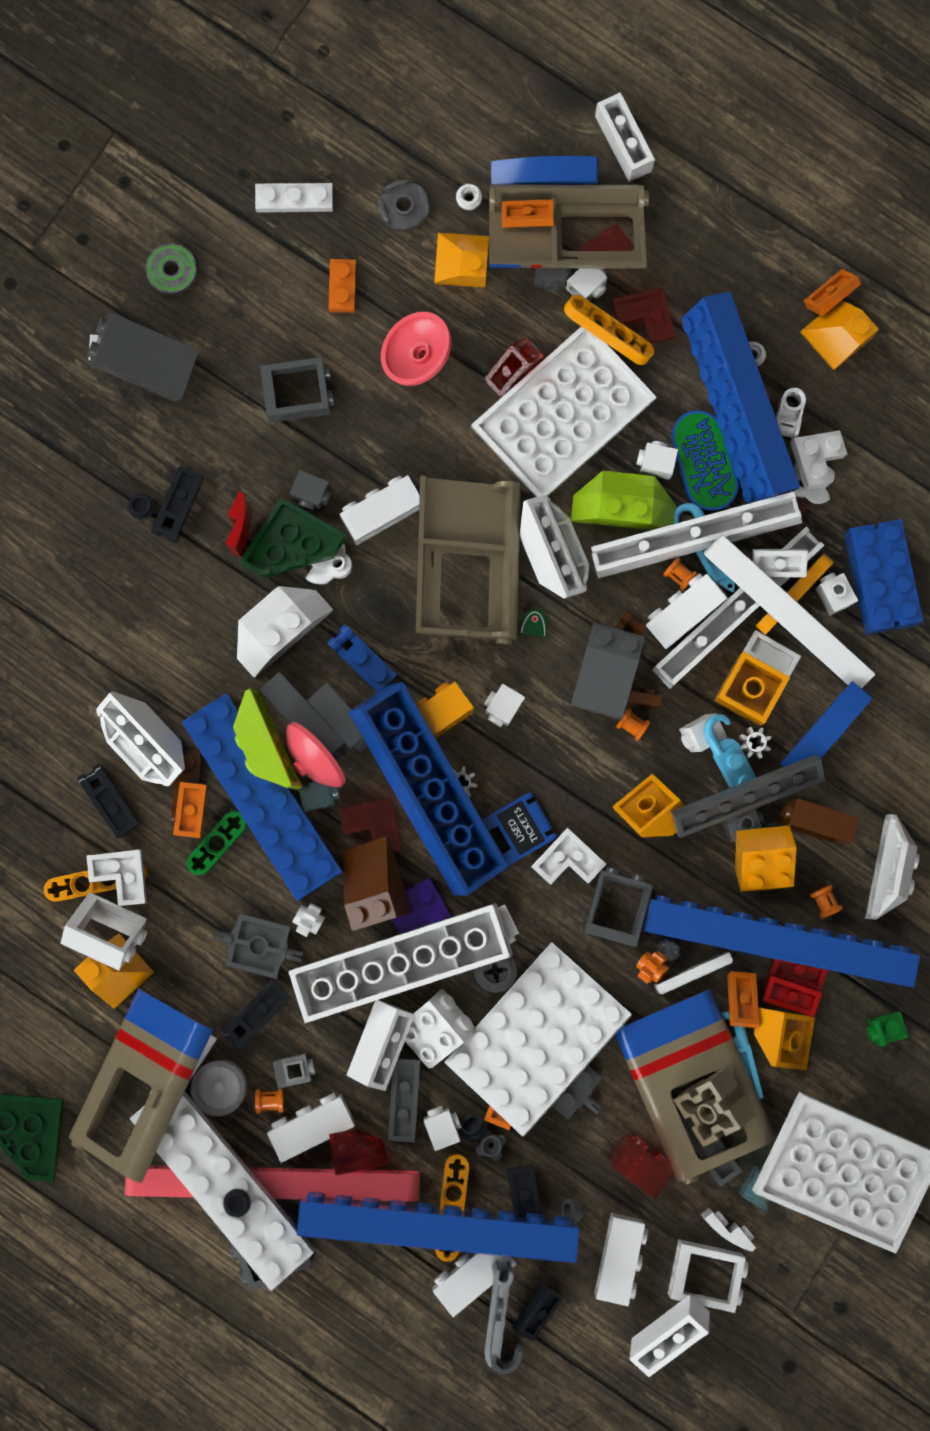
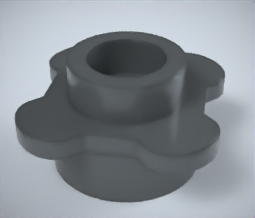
M487 1130L485 1136L481 1139L480 1145L476 1147L477 1154L490 1157L493 1161L500 1160L502 1157V1146L506 1144L505 1136L502 1134L497 1136ZM489 1143L494 1144L493 1148H490L488 1146Z

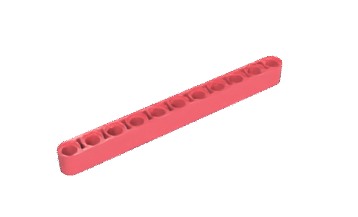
M150 1165L142 1183L125 1177V1195L193 1197L169 1166ZM248 1167L274 1199L301 1200L309 1192L325 1193V1198L335 1199L337 1194L352 1196V1201H363V1197L378 1198L380 1201L402 1200L413 1202L420 1200L419 1171Z

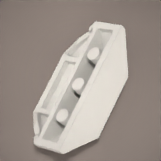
M547 495L528 499L523 502L519 536L539 584L562 598L586 592L589 563L570 518L558 506L550 502L551 499Z
M278 586L238 621L237 659L255 679L328 616L333 609L316 590Z
M113 691L110 692L96 709L98 716H100L106 742L141 780L170 786L185 769L181 740L145 702Z
M885 815L865 919L877 920L906 901L908 895H912L915 881L912 879L913 869L918 867L920 855L917 853V845L897 815Z

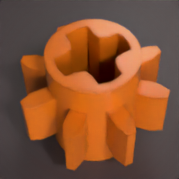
M647 951L636 965L641 971L638 977L646 984L652 981L658 984L670 969L665 964L668 958L660 951L653 954Z

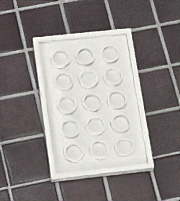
M581 326L479 417L471 427L535 497L549 496L654 402L656 396L604 341Z
M551 942L473 1029L474 1033L447 1058L445 1063L524 1137L632 1014Z
M799 1092L752 1190L757 1195L893 1253H897L930 1184V1149Z

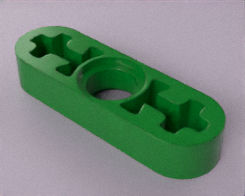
M232 811L227 813L187 859V868L192 874L199 876L207 874L244 833L247 823L239 812ZM239 817L241 819L239 821L241 827L239 830L233 828L228 833L233 835V838L229 840L226 834L219 832V829L223 827L224 830H227L231 825L229 819ZM214 836H221L224 839L225 844L220 851H214L210 847V840ZM205 847L207 852L215 855V858L212 860L210 857H207L203 862L206 867L195 870L193 868L195 866L193 860L194 858L201 859L206 854L201 851Z

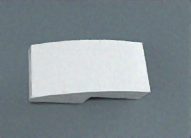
M708 1208L701 1214L706 1222L726 1240L749 1251L756 1249L751 1242L755 1237L745 1225L739 1228L734 1222L726 1229L725 1227L729 1223L719 1211L714 1214Z

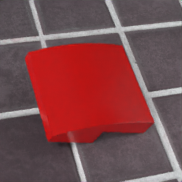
M239 492L228 513V517L234 527L225 544L232 554L241 558L250 532L251 511L250 504L245 495Z
M774 959L762 1000L814 1018L828 970Z

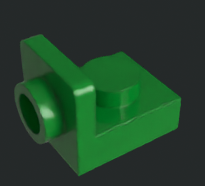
M901 1011L868 1019L867 1034L869 1040L874 1042L876 1046L883 1047L887 1043L908 1038Z

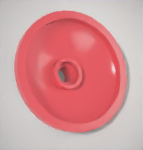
M416 312L398 321L391 328L382 345L381 363L386 375L394 382L403 386L419 385L433 378L445 365L451 351L452 338L447 324L439 316L430 312Z
M291 722L286 727V740L288 751L295 762L292 766L296 772L302 777L307 775L319 784L341 787L346 781L345 776L331 753L305 727L296 722Z

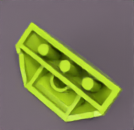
M602 471L573 496L571 522L655 530L674 524V513L677 506L655 476Z
M254 689L246 690L233 728L236 733L235 741L246 756L245 764L247 769L254 776L278 785L297 790L302 788L262 693Z

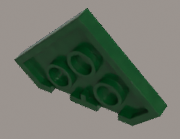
M280 497L239 563L262 578L334 559L345 542L347 535Z
M0 1093V1148L8 1158L13 1160L26 1180L54 1182L56 1179L64 1099Z

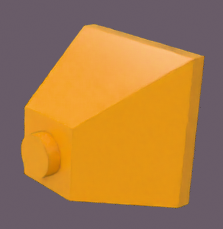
M438 233L434 283L486 288L489 236Z
M842 300L825 315H819L802 329L800 333L834 371L868 343L879 329L861 309Z
M651 774L612 806V808L641 837L672 836L676 833L671 811L684 805L655 775Z
M118 933L107 942L122 948L127 940ZM136 951L132 960L129 963L125 961L119 971L90 957H87L74 969L75 973L91 991L114 1009L155 973Z
M758 1007L759 1025L755 1028L754 1035L771 1066L807 1070L815 1017Z

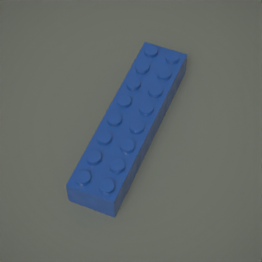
M731 292L703 297L682 317L683 329L688 335L691 352L696 358L700 369V377L705 383L709 402L714 408L717 425L722 430L726 450L730 454L734 465V473L739 479L743 490V498L747 504L793 492L800 488V484Z
M403 682L387 686L348 711L453 895L468 896L508 867Z
M225 693L182 721V724L296 901H301L342 874L343 870L290 788L256 777L249 772L245 764L246 756L235 741L236 733L233 726L239 709L231 697Z

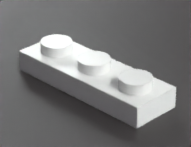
M332 183L255 184L256 212H333Z

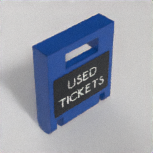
M532 792L525 794L482 819L488 832L498 826L508 843L510 850L503 854L500 851L508 866L558 837L556 833H552L548 837L546 836L545 832L553 827L537 800L529 805L526 800H530L534 796Z

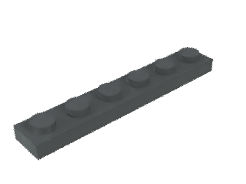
M817 754L671 811L676 834L679 838H682L824 782L825 777L821 758Z

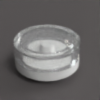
M214 1060L205 1064L196 1072L191 1084V1095L194 1103L201 1111L211 1116H224L233 1112L244 1101L247 1093V1079L244 1072L238 1065L228 1060Z

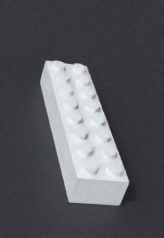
M494 903L295 968L288 972L304 1023H308L509 958L513 953L497 904Z
M184 1091L156 1152L270 1291H272L308 1259L316 1249L306 1237L297 1236L298 1227ZM144 1106L129 1118L134 1125H136ZM239 1188L245 1190L250 1195L251 1207L244 1216L236 1218L229 1216L225 1212L223 1199L230 1190Z

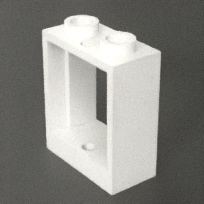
M89 892L66 923L60 944L119 971L125 961L129 963L132 960L136 951L135 946L137 944L141 946L147 935V931L144 930L147 918ZM93 919L130 937L124 946L120 948L83 930L89 921Z
M678 1239L668 1295L671 1299L682 1301L691 1294L703 1306L735 1313L736 1306H740L742 1303L743 1289H740L742 1278L747 1276L748 1262L745 1261V1256L740 1252ZM691 1253L735 1263L727 1301L684 1292Z

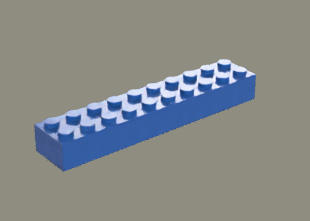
M659 895L654 896V900H649L641 928V931L907 987L914 988L920 955L912 954V948L890 945L889 949H887L884 942L866 939L863 940V943H858L859 937L845 934H837V938L832 937L833 932L811 928L810 933L805 931L806 926L785 923V927L779 926V920L759 917L758 921H753V915L733 912L732 916L726 915V909L707 906L706 911L700 910V904L688 901H681L680 905L673 904V898Z
M309 1192L300 1201L297 1236L576 1263L579 1228L573 1220H570V1217L554 1216V1220H546L542 1214L527 1213L525 1218L517 1217L516 1212L500 1210L499 1215H494L484 1208H472V1212H463L460 1206L445 1205V1210L435 1209L432 1203L418 1202L417 1207L407 1206V1201L391 1200L390 1204H381L378 1198L363 1197V1202L352 1201V1196L337 1194L335 1199L325 1198V1193Z

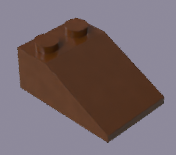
M389 836L343 851L344 906L352 931L412 913Z

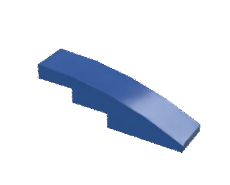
M540 156L491 161V184L590 185L598 183L597 157Z
M852 680L820 715L814 725L804 734L780 764L785 767L816 754L822 758L873 697Z

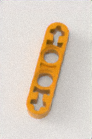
M573 295L565 304V314L571 320L634 363L645 365L654 355V348L651 343L580 295ZM594 319L602 323L603 326L598 325ZM616 334L620 335L624 339V341L619 339L616 336Z
M824 553L809 568L806 577H801L787 593L797 602L834 561ZM767 613L756 627L766 635L778 621Z
M143 864L144 878L146 880L148 876V869ZM87 870L49 879L45 883L44 894L48 900L53 902L65 901L87 896L89 892L97 894L116 890V881L111 886H106L103 881L90 882L89 889L81 892L76 887V881L82 876L89 879ZM67 879H70V888L73 895H70V890L59 892V897L51 893V889L55 887L54 883L57 882L58 886L69 885Z
M453 1153L446 1159L440 1209L445 1210V1205L460 1206L464 1212L469 1162L463 1154ZM455 1159H460V1163L465 1165L464 1169L459 1170L458 1179L464 1178L463 1183L456 1180L447 1181V1177L453 1178L454 1170L452 1167H449V1164H453ZM451 1186L459 1187L462 1192L461 1197L456 1201L449 1200L446 1196V1191ZM435 1249L438 1258L445 1262L455 1260L459 1254V1251H450L449 1255H445L444 1250Z

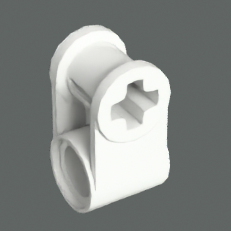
M790 388L783 394L775 414L782 436L790 437L791 440L798 437L806 403L804 392L798 388ZM786 398H795L798 402V407H790L786 402Z

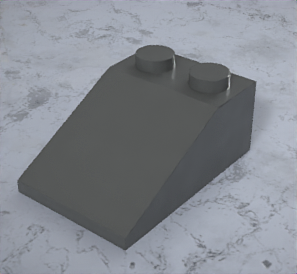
M593 623L570 706L622 720L645 637Z

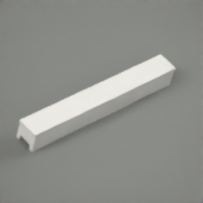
M793 491L591 547L597 576L599 579L708 549L721 534L729 541L734 542L802 523L801 512L799 511L796 495Z
M805 527L782 549H806L808 551V561L824 544L822 542L819 543L809 532L810 530ZM790 577L770 578L779 586H782ZM739 588L661 660L652 671L669 689L672 688L760 605L744 590Z

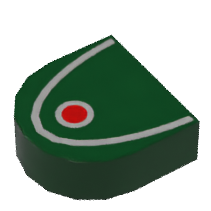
M537 609L527 611L521 620L520 635L546 638L547 618L545 614Z

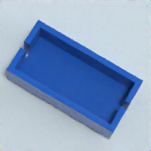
M902 519L878 523L875 527L871 524L850 528L844 534L864 634L870 635L886 632L891 629L897 630L914 627L922 623L923 617Z

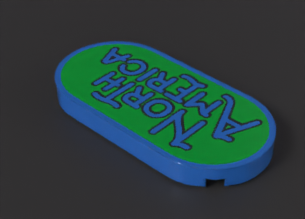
M705 411L687 412L676 421L671 434L672 447L678 449L676 460L684 488L691 503L699 506L703 511L718 512L727 508L737 495L738 479L734 473V465L730 454L726 450L725 439L722 430L717 425V418Z

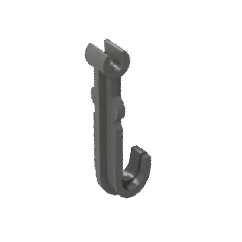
M496 1260L492 1265L494 1278L484 1355L489 1367L498 1374L505 1375L512 1373L520 1365L523 1346L521 1342H516L511 1356L507 1358L500 1357L509 1288L514 1277L510 1261H507L506 1270L500 1272L499 1263Z

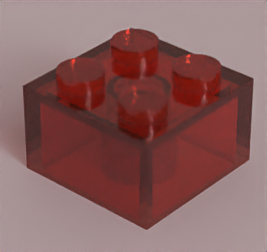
M624 1133L606 1159L612 1168L656 1200L675 1173L670 1167L672 1162L657 1149L653 1153L649 1151L648 1148L650 1146L637 1134L633 1133L632 1136H629L627 1133Z

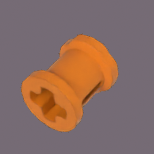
M677 557L664 572L663 576H669L680 586V590L684 591L688 587V583L698 573L695 571L691 572L680 562L681 559Z
M628 708L616 727L619 729L623 728L635 736L634 739L638 741L649 726L650 721H644L633 714L632 710Z
M832 884L810 894L811 898H815L819 906L821 919L843 909L842 905H838L834 897Z
M256 1089V1114H261L262 1111L273 1110L283 1113L284 1090L278 1089V1091L261 1092L260 1089Z

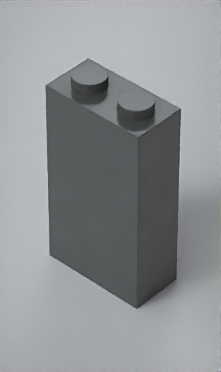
M112 312L105 316V318L101 317L96 328L99 336L96 342L93 341L87 353V356L90 357L88 365L176 402L182 399L199 350Z
M280 672L260 689L289 723L296 722L310 731L326 747L337 763L347 754L344 751L347 748L345 742Z

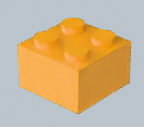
M743 651L735 661L714 701L752 723L761 726L768 719L790 677Z
M445 682L435 690V696L428 700L424 697L415 703L435 739L473 714L474 707L456 682H453L451 685Z
M790 826L736 831L735 872L741 892L794 887L796 844Z

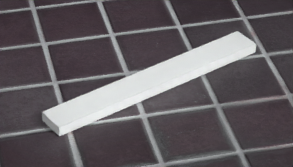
M723 534L704 552V555L847 685L853 680L858 686L863 688L874 677L875 673Z

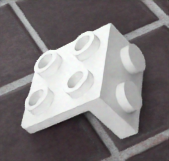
M442 988L413 1013L415 1016L405 1042L426 1067L433 1068L462 1045L474 1033L473 1029L475 1026L472 1024L471 1019L464 1015L455 1004L454 999Z

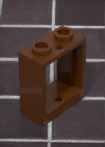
M799 798L789 800L787 805L783 804L779 813V819L782 820L780 826H790L791 830L837 845L852 844L859 821L858 817Z

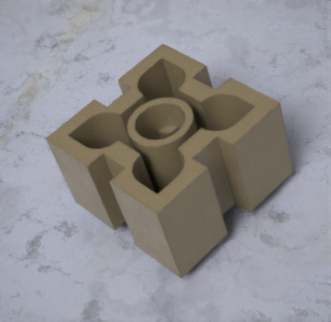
M727 1067L712 1074L706 1080L703 1079L691 1085L674 1099L684 1118L691 1117L695 1124L691 1129L703 1147L717 1141L724 1134L727 1136L741 1129L757 1115L746 1096L739 1097L735 1091L739 1085Z

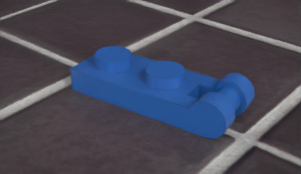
M345 624L340 629L341 632L335 638L332 637L327 644L378 693L386 688L397 677V674ZM349 639L354 645L346 651L342 645Z

